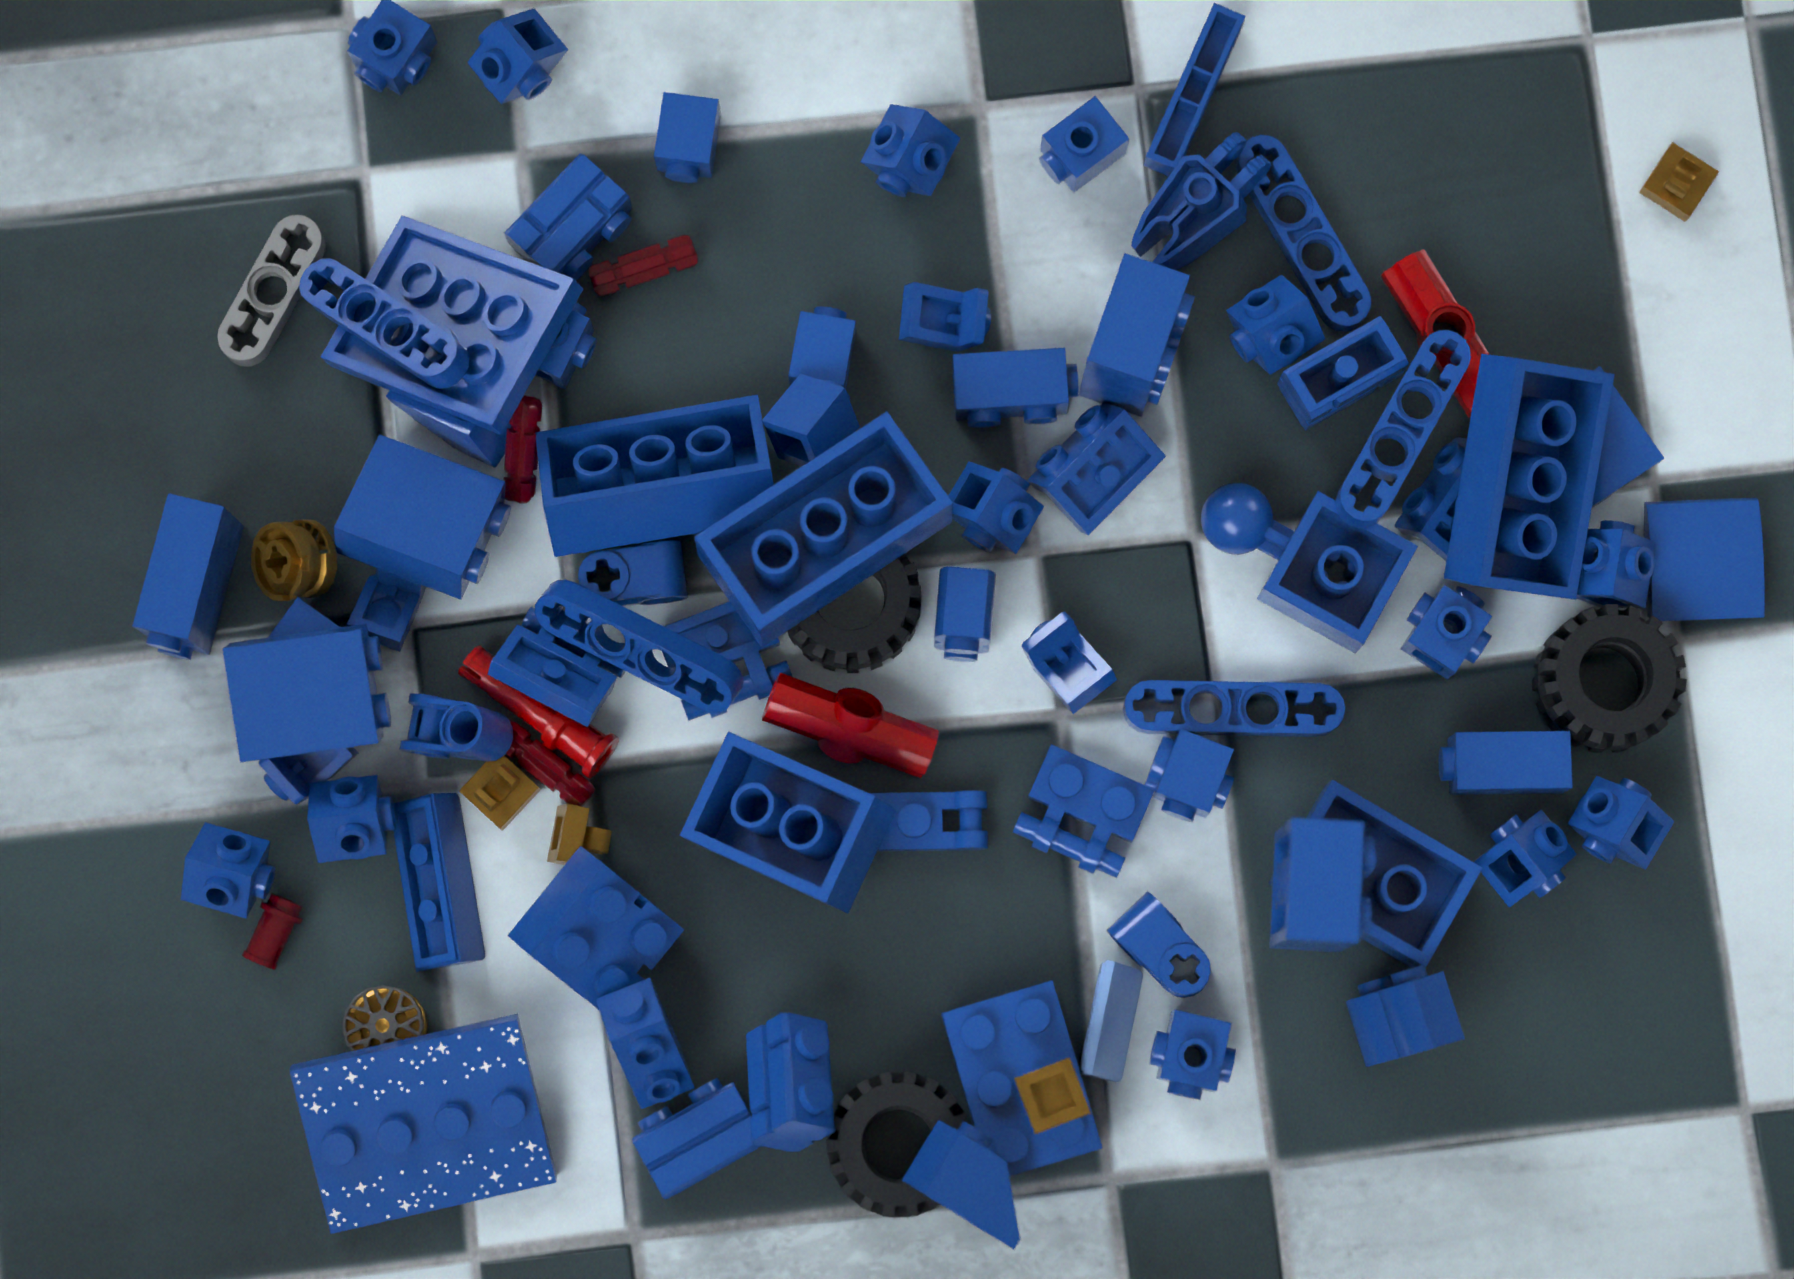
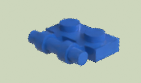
M730 601L664 626L726 657L733 663L744 659L749 674L743 676V688L732 704L756 695L759 700L769 697L774 681L779 673L793 677L787 660L765 668L760 653L780 646L778 637L764 647H761ZM662 651L667 666L676 668L671 656ZM688 668L686 673L690 675L693 670ZM713 681L712 685L716 687L717 683ZM681 700L688 721L709 713L711 718L727 713V710L721 713H711Z
M530 607L523 619L522 625H516L492 659L487 675L588 727L612 692L617 676L622 678L626 671L552 635L538 622L535 608Z
M1051 744L1028 796L1029 799L1048 806L1043 820H1039L1021 812L1013 833L1033 841L1031 847L1046 854L1048 849H1051L1079 861L1078 868L1094 874L1097 869L1117 878L1126 857L1105 849L1110 835L1130 843L1133 842L1154 791L1145 788L1144 784ZM1064 814L1095 827L1089 841L1058 828Z

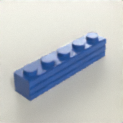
M1213 4L1144 161L1145 167L1169 177L1182 157L1186 156L1241 32L1246 16L1219 4Z

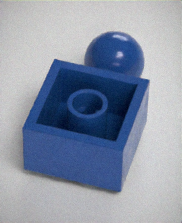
M1235 482L1220 486L1208 496L1201 512V526L1204 535L1218 550L1228 554L1241 555L1258 549L1278 560L1257 597L1258 600L1355 654L1366 642L1418 548L1416 544L1378 523L1369 528H1356L1348 525L1341 519L1336 510V500L1320 491H1317L1295 531L1273 520L1272 507L1267 497L1259 489L1246 483ZM1336 562L1341 563L1345 566L1343 576L1349 580V583L1346 581H1340L1338 584L1333 583L1328 579V572L1324 570V567L1331 568Z

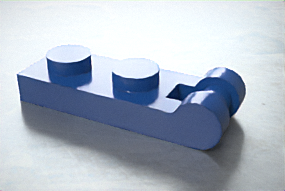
M986 791L869 793L896 809L878 851L988 849V831H982V810L988 809ZM942 811H959L960 831L943 832Z

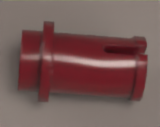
M271 893L268 902L262 901L260 904V908L264 909L242 956L259 965L276 970L277 962L295 923L301 925L303 921L299 917L303 906Z

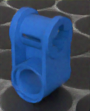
M656 541L628 548L600 550L588 555L579 567V585L621 606L665 604L688 598L681 541ZM608 567L610 576H619L620 579L611 582V591L600 592L597 583H588L587 579L596 577L597 568Z
M410 693L408 703L413 706L407 739L401 741L399 750L440 759L455 757L489 762L500 759L510 749L513 741V728L510 720L504 714L466 701H454L438 696Z
M1147 891L1106 930L1130 958L1141 968L1144 967L1171 995L1180 998L1193 997L1200 993L1208 983L1211 967L1205 952L1186 934L1176 918L1150 892ZM1176 957L1182 962H1186L1190 958L1196 960L1198 965L1194 974L1198 981L1193 985L1185 979L1178 984L1173 982L1170 977L1173 975L1175 968L1171 961Z

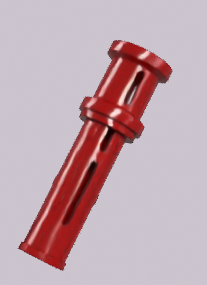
M481 645L476 646L463 661L465 666L459 668L458 674L472 684H475L498 703L541 733V740L544 742L543 745L551 751L558 748L582 766V774L589 779L594 777L615 751L619 743V737L612 732L605 735L591 724L586 727L487 675L494 656Z

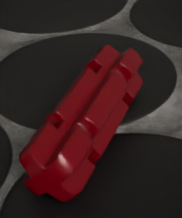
M681 235L667 240L669 246L661 248L660 244L657 243L618 256L617 263L610 264L608 259L591 265L589 267V276L594 291L598 296L603 297L619 292V285L626 283L627 288H631L670 275L668 271L670 268L676 267L677 272L696 266L698 257L692 239L689 235Z
M523 396L509 421L511 428H507L504 470L508 473V476L503 477V481H505V499L520 504L528 503L535 495L537 477L533 474V470H537L538 466L535 432H540L537 422L541 421L542 403L537 397Z
M511 721L513 741L506 754L511 758L516 756L519 759L517 763L552 792L558 790L560 792L559 797L567 804L583 807L595 791L592 783L579 773L576 775L571 773V766L545 747L539 740L532 741L530 739L531 734L518 723Z

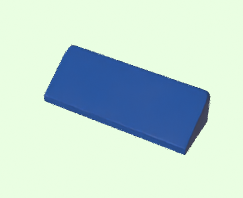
M432 793L394 803L396 830H393L416 972L483 960L485 958V951L458 794Z

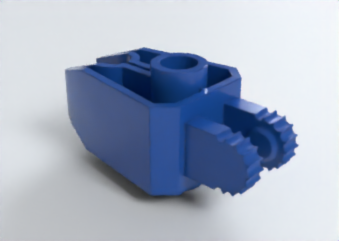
M1237 132L1232 133L1223 140L1222 144H1219L1206 159L1201 155L1183 156L1143 212L1134 233L1131 247L1141 257L1165 236L1173 234L1172 238L1152 262L1173 270L1192 263L1247 221V204L1244 198L1270 170L1271 162L1263 155H1257L1230 182L1224 178L1221 173L1242 153L1247 144V140Z

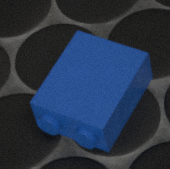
M379 434L334 526L336 551L338 554L461 600L469 582L478 584L484 574L489 560V552L484 550L491 535L500 537L509 519L511 506L505 504V481Z
M169 493L167 495L132 625L148 637L146 644L158 648L159 653L185 660H191L193 651L210 655L244 525L224 506Z
M367 624L232 642L222 648L240 763L377 744L384 736L383 728L391 727L388 696L386 693L377 694L374 671H381L383 669L380 642L378 636L369 637Z

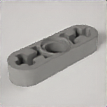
M291 215L278 222L218 330V344L223 353L233 363L240 366H254L266 359L301 297L299 289L300 278L312 263L322 259L326 248L325 238L312 219L303 215ZM305 230L307 231L306 237L312 245L308 251L299 248L295 252L290 264L299 271L296 276H292L286 268L272 263L275 257H278L285 264L291 253V248L286 242V238L289 235L298 237ZM272 276L285 280L287 293L281 302L275 305H266L258 300L257 288L262 280ZM248 305H251L260 315L272 318L269 325H266L259 318L252 331L258 343L254 348L245 345L238 352V344L232 336L236 330L245 333L249 329L254 318L245 310Z

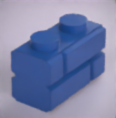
M580 153L504 234L509 245L526 261L577 280L587 271L594 260L590 252L604 238L608 242H612L628 227L632 220L628 212L633 207L628 194L584 154Z
M1379 316L1284 370L1277 385L1301 426L1306 431L1373 393L1377 386L1382 388L1401 377L1409 362L1387 324Z
M789 1012L780 1013L768 1020L766 1025H760L746 1034L749 1104L752 1118L750 1119L751 1142L754 1145L799 1152L814 1144V1140H821L835 1132L830 1041L826 1021Z
M716 1078L689 1093L688 1096L693 1104L672 1115L670 1109L666 1106L638 1122L642 1133L633 1137L632 1142L664 1200L675 1196L761 1147L751 1142L750 1119L752 1118V1113L735 1082H731L723 1087L720 1080Z

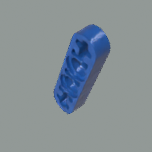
M1269 135L1251 137L1246 141L1245 148L1237 157V173L1253 159V152L1258 151L1264 157L1272 155L1275 158L1270 171L1277 184L1284 176L1290 182L1278 185L1265 196L1262 190L1268 189L1270 180L1265 175L1249 193L1250 198L1323 322L1336 331L1348 332L1356 329L1364 322L1371 309V296L1367 286L1284 145L1278 139ZM1284 196H1293L1299 199L1305 208L1304 218L1293 224L1279 220L1274 211L1275 202ZM1321 243L1327 246L1333 257L1332 265L1322 271L1309 269L1302 260V250L1307 245ZM1339 271H1342L1345 277L1339 278L1336 284L1342 296L1345 298L1355 296L1358 300L1353 309L1354 316L1349 317L1345 311L1335 313L1331 307L1335 304L1337 296L1330 284L1323 291H1320L1317 286L1328 282Z
M327 258L312 263L304 271L300 278L299 289L301 296L320 314L430 386L438 389L449 388L457 384L466 374L470 360L468 352L449 332L336 260ZM327 283L336 284L343 291L339 300L333 294L323 290ZM367 300H375L376 306L372 315L362 322H355L354 315L357 308ZM413 324V333L410 339L400 346H392L391 339L394 332L402 325ZM430 347L441 356L447 358L442 364L432 362L424 353Z
M1438 330L1430 334L1417 351L1338 491L1336 510L1341 519L1348 525L1356 528H1369L1377 524L1389 509L1469 366L1471 360L1470 347L1466 340L1458 333L1450 330ZM1443 347L1448 348L1453 352L1450 356V361L1453 364L1445 366L1436 383L1426 378L1436 361V356L1433 353L1440 352ZM1409 392L1423 393L1431 402V414L1424 419H1415L1408 416L1402 408V397ZM1382 439L1398 441L1405 450L1404 462L1398 466H1387L1381 463L1375 455L1376 443ZM1361 466H1364L1367 471H1362ZM1372 474L1375 478L1381 479L1371 496V502L1377 508L1368 506L1361 512L1353 507L1356 498L1349 491L1359 494ZM1386 481L1392 482V486H1389Z
M557 580L551 583L535 604V615L538 622L552 635L702 710L711 713H721L727 710L743 688L744 679L741 671L735 663L726 657L575 582ZM588 618H591V622L587 624L586 621ZM602 624L612 625L623 634L625 643H619L609 638L604 632ZM652 649L662 650L669 654L674 660L676 668L666 667L659 663L654 657ZM688 668L693 670L690 675L686 673ZM713 681L717 683L716 687L712 685Z
M1148 680L1139 682L1130 689L1124 699L1123 713L1130 727L1146 734H1177L1180 729L1196 735L1319 737L1328 735L1339 726L1344 718L1345 704L1344 699L1336 689L1321 683ZM1172 691L1183 692L1179 706L1180 718L1183 724H1173L1171 722L1174 711L1157 712L1153 722L1144 721L1143 712L1134 711L1133 703L1141 702L1145 692L1154 693L1155 702L1172 704L1174 701ZM1206 692L1217 697L1222 709L1218 720L1213 723L1204 724L1199 723L1192 717L1189 709L1190 700L1198 693ZM1285 693L1296 695L1293 706L1310 705L1313 702L1314 695L1322 696L1323 704L1333 707L1334 713L1327 715L1322 725L1314 724L1313 715L1295 714L1293 716L1295 726H1286L1285 721L1289 707ZM1266 694L1276 702L1278 708L1277 717L1270 724H1256L1248 717L1246 704L1253 695Z

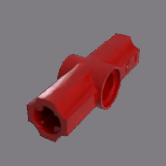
M1422 249L1398 261L1383 272L1381 278L1417 334L1419 348L1424 340L1434 333L1433 325L1439 322H1447L1453 325L1459 335L1468 343L1471 360L1453 394L1468 418H1470L1481 354H1490L1475 332V321L1472 314L1465 307L1457 303L1426 251ZM1445 347L1440 352L1433 353L1436 356L1435 365L1440 373H1442L1445 366L1453 364L1450 361V356L1453 352Z
M779 673L774 681L762 716V721L817 740L820 749L837 761L858 763L863 758L919 778L925 775L939 736V730L885 711L881 702L864 690L843 688L835 693L783 673Z

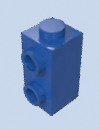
M1065 348L953 354L952 373L955 420H968L969 427L986 428L998 426L1001 424V418L1024 417V423L1026 424L1053 423L1057 421V414H1067L1069 398L1078 397L1077 364H1066Z
M1570 731L1455 732L1447 738L1448 747H1440L1439 776L1441 781H1449V795L1562 794L1573 788Z
M651 978L596 998L609 1042L641 1109L659 1102L668 1101L679 1094L695 1088L682 1048Z

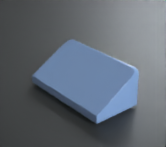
M1109 960L1100 964L1079 1065L1081 1075L1113 1082L1121 1081L1143 979L1142 972L1139 969Z

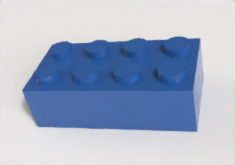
M1481 354L1444 579L1479 587L1576 600L1615 374L1520 358Z
M758 395L535 432L543 509L554 557L586 553L629 544H639L688 534H698L774 485Z
M886 411L699 533L694 539L698 557L760 646L764 647L952 523L953 502Z

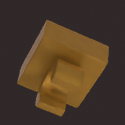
M1672 142L1639 193L1686 222L1719 171Z
M503 756L496 761L485 762L459 792L503 831L541 789L506 756Z
M571 804L557 806L547 862L565 865L580 846L590 853L607 854L612 831L587 826L590 808Z
M1070 1057L1014 1078L1034 1134L1091 1113Z

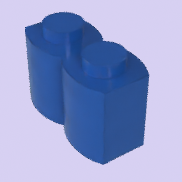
M950 566L940 569L934 647L944 650V659L975 662L978 660V653L989 651L996 583L995 572L987 569Z
M1424 965L1392 974L1391 977L1386 976L1357 985L1360 997L1345 1001L1366 1067L1465 1039L1444 971L1427 976Z

